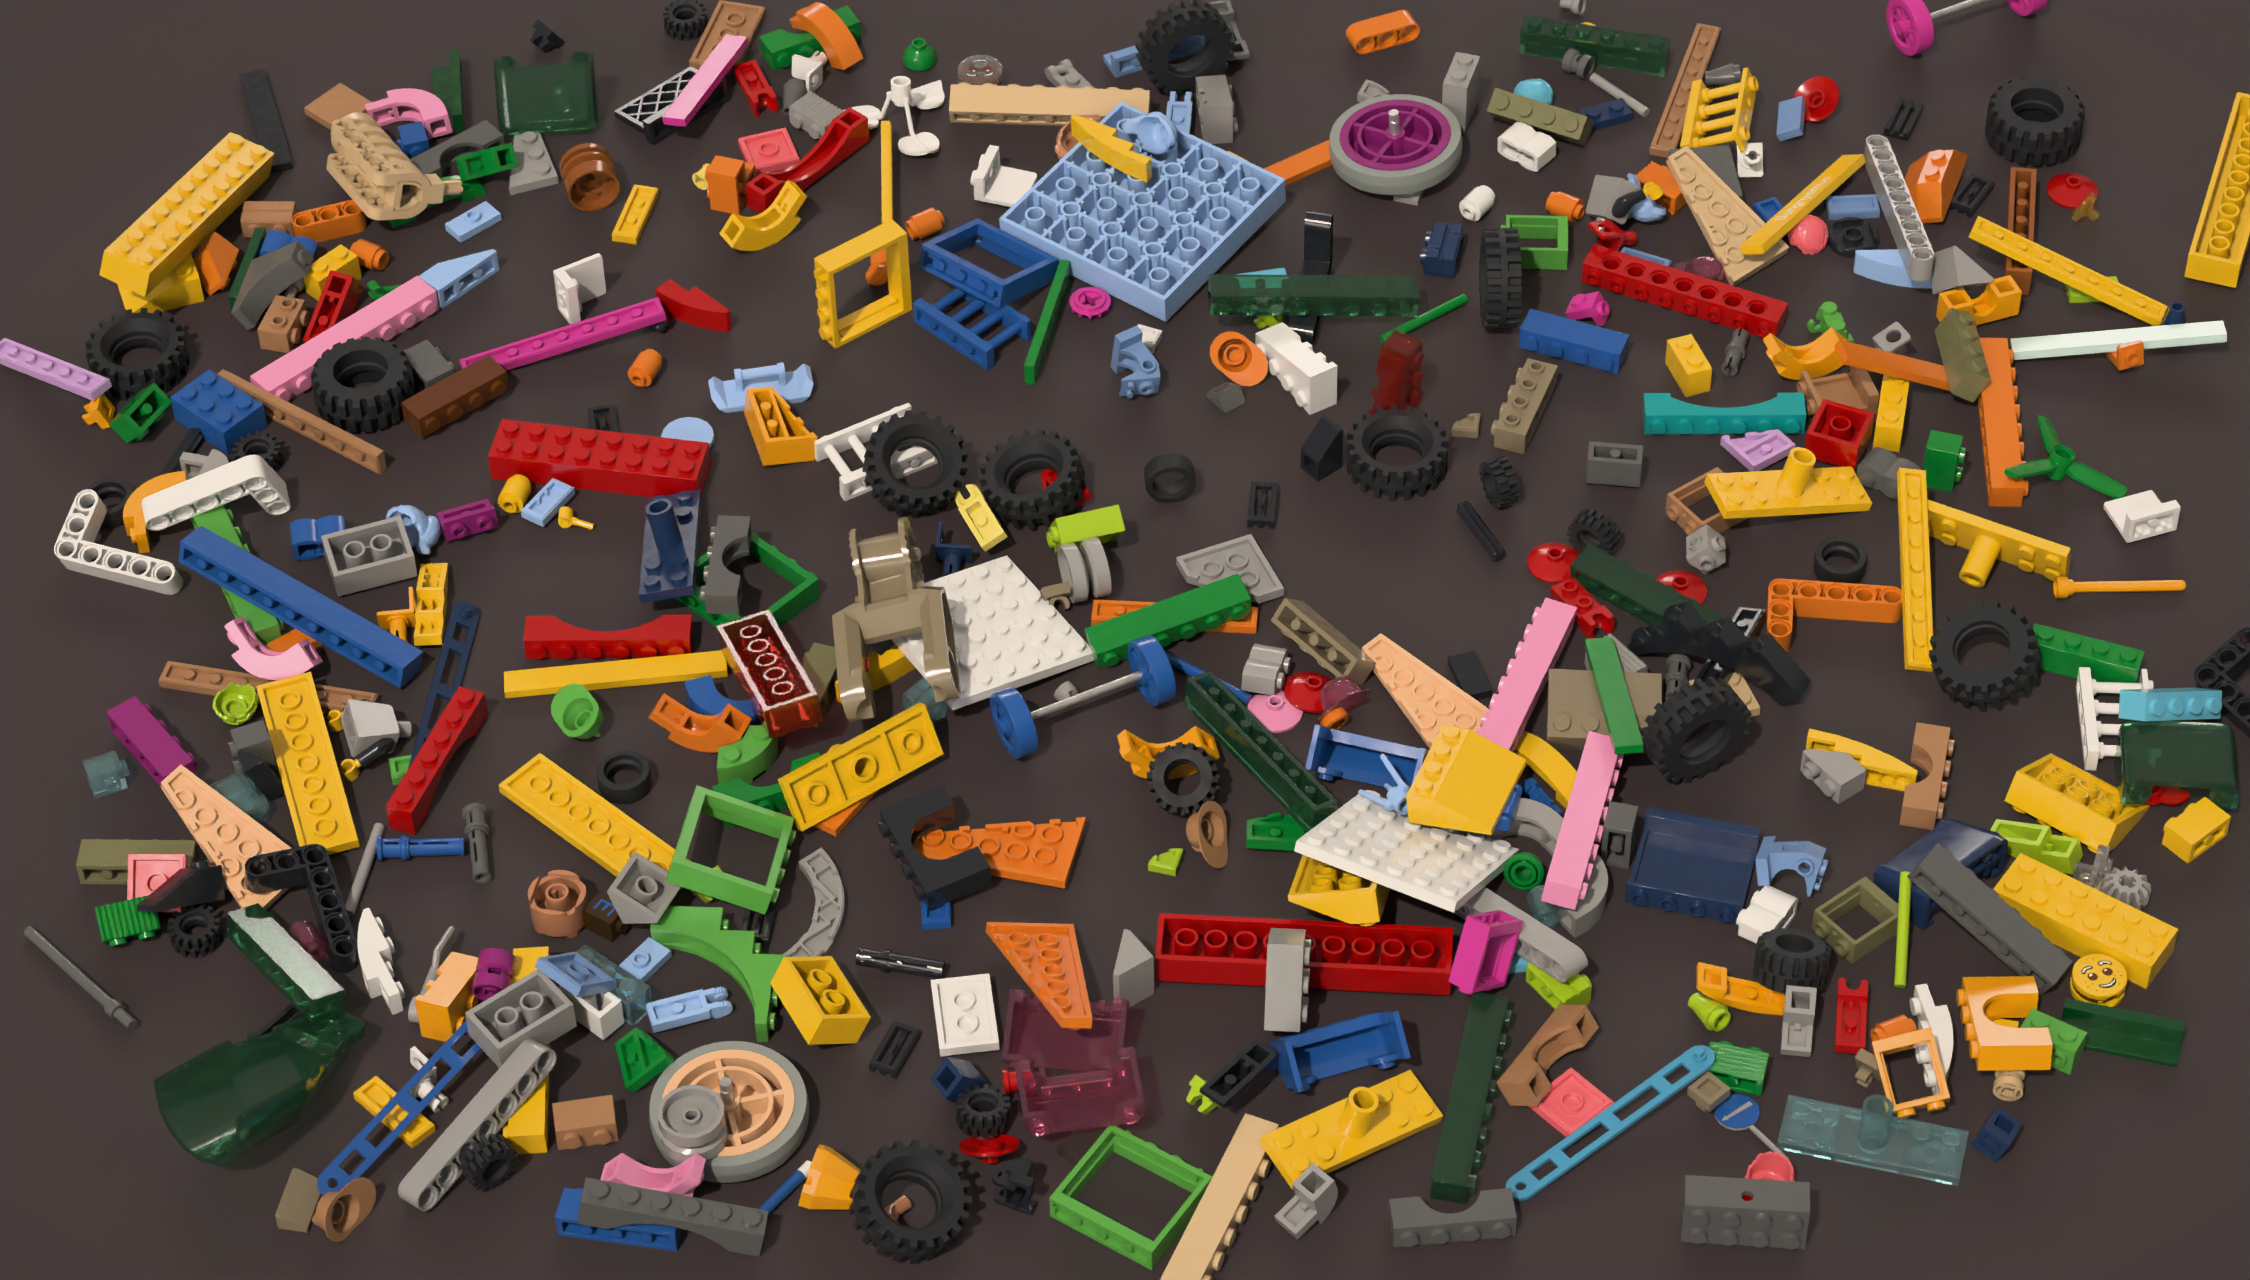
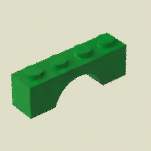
M848 5L833 10L845 23L855 41H862L860 21ZM779 29L759 36L761 56L773 72L792 66V56L794 54L810 58L816 51L825 53L819 41L811 33L794 34Z
M819 752L792 760L790 772L820 757ZM736 778L712 786V791L775 812L789 808L779 783L758 787L749 785ZM721 820L725 829L736 826L735 824Z

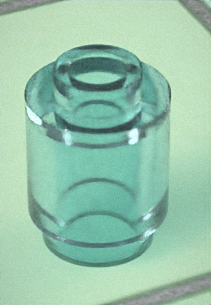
M1539 885L1527 893L1526 900L1531 916L1551 928L1559 922L1561 911L1558 905L1541 901L1545 885Z

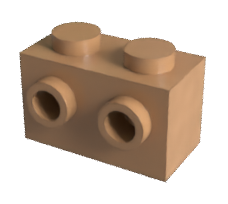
M275 295L257 329L261 349L284 353L292 351L294 345L300 341L304 326L309 324L310 313L307 311L305 300Z

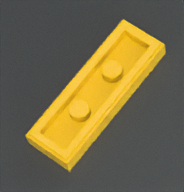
M634 184L612 232V241L637 245L659 196L658 188Z
M377 1076L353 1092L354 1099L374 1116L397 1094ZM397 1104L381 1122L393 1131L408 1113ZM420 1113L398 1137L413 1149L436 1130L434 1124Z

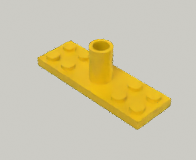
M1802 447L1791 449L1783 470L1707 474L1704 481L1724 519L1869 511L1872 505V501L1852 466L1813 468L1816 462L1815 455L1810 450Z
M1927 499L1929 536L1941 540L1946 545H1957L1970 550L1959 573V578L1966 584L1974 587H1983L1996 559L2018 566L2019 569L2025 572L2033 571L2042 574L2052 581L2054 577H2069L2071 548Z
M919 702L846 743L833 745L827 753L779 778L778 782L790 813L794 818L797 830L804 831L944 753L925 704Z
M1408 1070L1370 1088H1354L1348 1098L1263 1135L1260 1139V1144L1293 1190L1292 1183L1312 1163L1328 1174L1440 1123L1443 1114L1413 1072Z

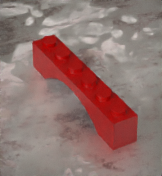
M850 107L831 121L819 142L800 161L781 171L762 172L747 183L748 208L758 214L764 212L774 202L787 180L795 182L803 191L870 140L868 117Z
M692 614L662 615L654 621L639 627L618 631H593L578 628L561 621L555 616H526L523 642L526 659L648 658L692 653L694 630Z
M458 687L385 806L390 829L416 836L428 816L436 787L449 760L463 742L477 735L488 717L485 693Z

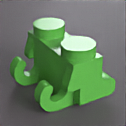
M1824 302L1819 307L1816 314L1817 320H1820L1818 325H1815L1813 319L1807 322V328L1811 333L1821 332L1823 335L1832 327L1846 337L1848 342L1855 343L1850 333L1847 334L1844 318L1837 311V305L1834 302Z

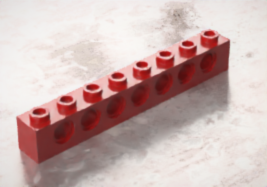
M1594 244L1582 263L1581 282L1729 328H1740V331L1744 329L1749 334L1765 338L1770 333L1778 338L1787 321V302Z

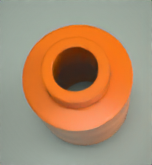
M1561 191L1557 193L1552 192L1546 201V211H1549L1552 216H1568V222L1571 223L1581 220L1585 213L1582 199Z
M931 207L909 217V220L905 222V227L912 240H922L942 231V225L945 224L942 213Z
M359 239L350 248V251L358 255L359 265L373 271L384 270L389 262V252L384 247L367 240Z
M646 349L640 352L627 372L630 381L638 387L650 386L662 368L661 355L653 349Z
M1902 1014L1876 1024L1875 1028L1870 1030V1037L1873 1042L1917 1031V1027L1911 1018L1908 1019Z

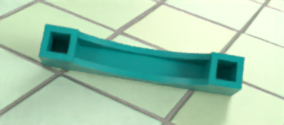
M1644 393L1642 408L1644 434H1745L1749 432L1762 433L1766 430L1779 429L1783 434H1804L1806 422L1804 393H1777V397L1759 404L1731 408L1694 405L1671 397L1670 393Z

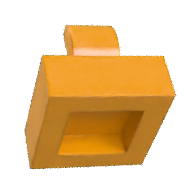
M102 394L84 406L88 414L82 415V418L87 425L96 422L101 429L110 427L108 424L113 420L115 407Z

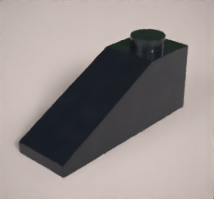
M209 860L193 861L192 867L179 869L137 905V911L157 912L225 900L222 865H210Z
M1255 1038L1200 1088L1199 1092L1222 1108L1255 1095L1275 1077L1279 1053Z

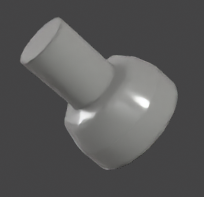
M1586 0L1560 1L1561 8L1571 9V12L1575 15L1582 16L1586 10Z
M301 278L287 287L284 297L295 298L296 293L302 291L305 286L304 279Z

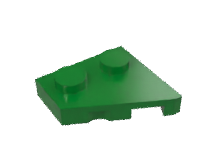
M1295 807L1294 813L1281 816L1280 812L1269 814L1267 817L1247 820L1246 848L1294 851L1296 841L1304 835V807Z
M637 1027L615 1043L625 1088L633 1093L675 1062L674 1058L645 1031Z

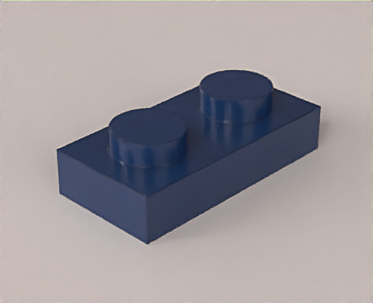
M1623 98L1577 110L1578 114L1587 116L1594 122L1591 132L1632 121L1633 112Z

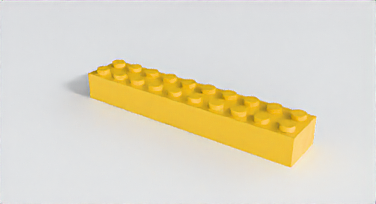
M2237 92L2188 254L2184 275L2186 278L2233 288L2237 286L2250 241V94Z
M230 132L104 250L99 275L146 297L270 177L275 153L261 145L244 139L240 135Z

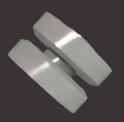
M1098 537L1082 540L1080 548L1074 543L1058 546L1057 559L1062 583L1069 581L1071 593L1068 599L1071 603L1086 601L1089 591L1095 598L1111 594L1110 570L1103 546Z
M684 1085L670 1091L662 1098L658 1107V1124L661 1144L667 1155L678 1162H683L697 1153L708 1161L723 1150L727 1142V1125L724 1103L719 1094L708 1087Z

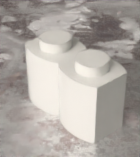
M1516 122L1498 137V152L1511 161H1518L1526 169L1538 172L1556 156V141L1549 135L1536 132L1530 125Z
M1764 886L1761 891L1757 890L1752 896L1750 906L1747 909H1742L1737 917L1736 924L1739 925L1738 935L1757 944L1758 937L1762 936V933L1773 929L1787 928L1797 913L1798 898L1772 886Z

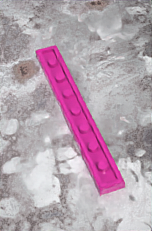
M659 297L472 355L459 361L463 369L490 355L507 371L667 319Z

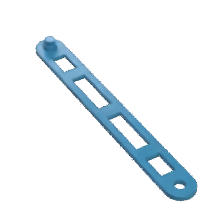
M1704 1045L1690 1048L1514 1174L1506 1182V1188H1511L1513 1200L1525 1201L1530 1199L1701 1076L1715 1063L1713 1050ZM1681 1065L1689 1071L1687 1075L1673 1085L1665 1079L1666 1076ZM1651 1087L1659 1093V1095L1623 1121L1614 1115ZM1599 1124H1602L1608 1130L1571 1158L1563 1152V1150ZM1549 1160L1557 1166L1555 1170L1541 1180H1538L1531 1174ZM1520 1184L1526 1186V1188L1523 1190L1516 1189V1187Z

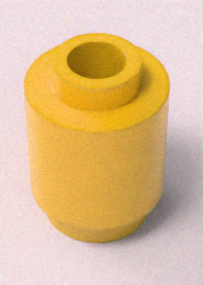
M517 474L506 481L498 497V504L504 511L513 514L521 512L531 493L529 479Z

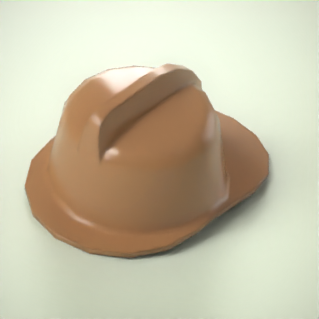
M1207 801L1198 812L1192 814L1187 820L1186 835L1192 848L1197 852H1202L1204 859L1210 866L1215 869L1224 867L1228 860L1225 813L1218 803Z
M360 1177L349 1182L340 1191L325 1193L317 1204L312 1222L325 1230L326 1236L331 1241H344L372 1211L376 1200L375 1185L370 1179Z

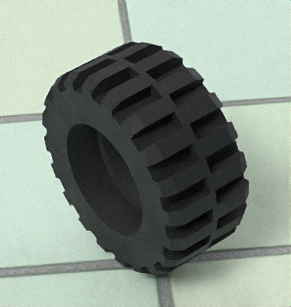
M2023 76L2019 80L2014 78L2008 84L2004 83L1999 86L1991 95L1987 110L1985 136L1989 145L1994 148V151L1999 156H2005V159L2010 162L2015 161L2018 162V165L2026 166V164L2033 165V167H2040L2041 165H2046V167L2052 166L2055 162L2060 163L2066 160L2079 147L2085 118L2084 104L2074 90L2070 91L2069 86L2064 83L2062 85L2059 84L2058 80L2052 78L2047 80L2042 76H2037L2036 78ZM2027 120H2035V121H2040V122H2043V123L2030 122V121H2027Z
M361 337V339L354 340V338L347 339V342L342 344L338 342L333 345L331 350L327 349L322 353L321 358L317 359L311 371V384L319 415L326 422L344 431L349 430L350 433L358 434L359 431H365V434L373 433V430L379 429L381 431L387 429L390 424L395 425L400 421L401 416L404 417L401 402L416 394L411 362L406 353L401 348H397V345L390 341L386 343L382 338L375 337V339H370L369 337ZM377 382L369 387L350 388L358 383Z

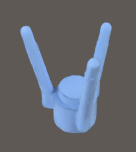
M1381 754V760L1398 786L1392 787L1388 783L1384 784V788L1388 791L1387 800L1361 789L1358 791V794L1383 806L1388 811L1394 809L1397 813L1406 815L1408 814L1406 795L1409 786L1403 782L1385 754Z

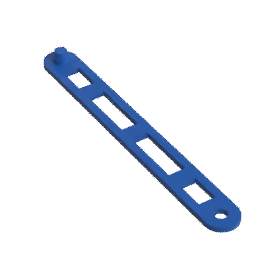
M466 1021L319 1175L317 1189L322 1196L331 1191H340L349 1182L359 1178L481 1049L475 1043L461 1057L451 1048L465 1032L469 1034ZM441 1059L451 1068L450 1071L419 1102L409 1092ZM398 1104L408 1115L375 1148L365 1138ZM355 1150L365 1158V1161L349 1176L339 1165ZM331 1179L335 1180L337 1187L330 1188L327 1182Z

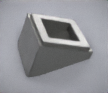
M1224 382L1205 393L1206 397L1225 413L1245 403L1242 389L1238 384Z

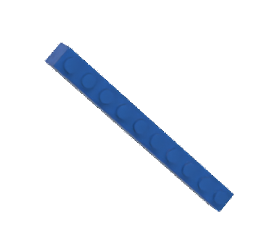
M200 526L180 541L178 562L401 689L420 673L423 651L207 528Z

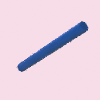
M1165 651L1171 666L1246 705L1252 699L1251 694Z

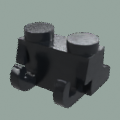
M1024 1156L1014 1159L1006 1168L1008 1176L1005 1179L999 1178L1002 1175L1001 1168H996L992 1172V1182L998 1186L993 1191L995 1203L1027 1215H1033L1035 1212V1201L1031 1197L1035 1181L1032 1178V1169L1034 1167L1032 1160Z

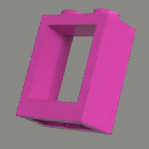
M1501 910L1467 916L1448 982L1458 986L1459 991L1469 995L1504 987L1523 921Z

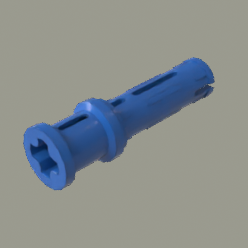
M402 835L401 838L377 836L378 861H383L384 858L407 860L410 859V856H465L464 837L410 839V836Z

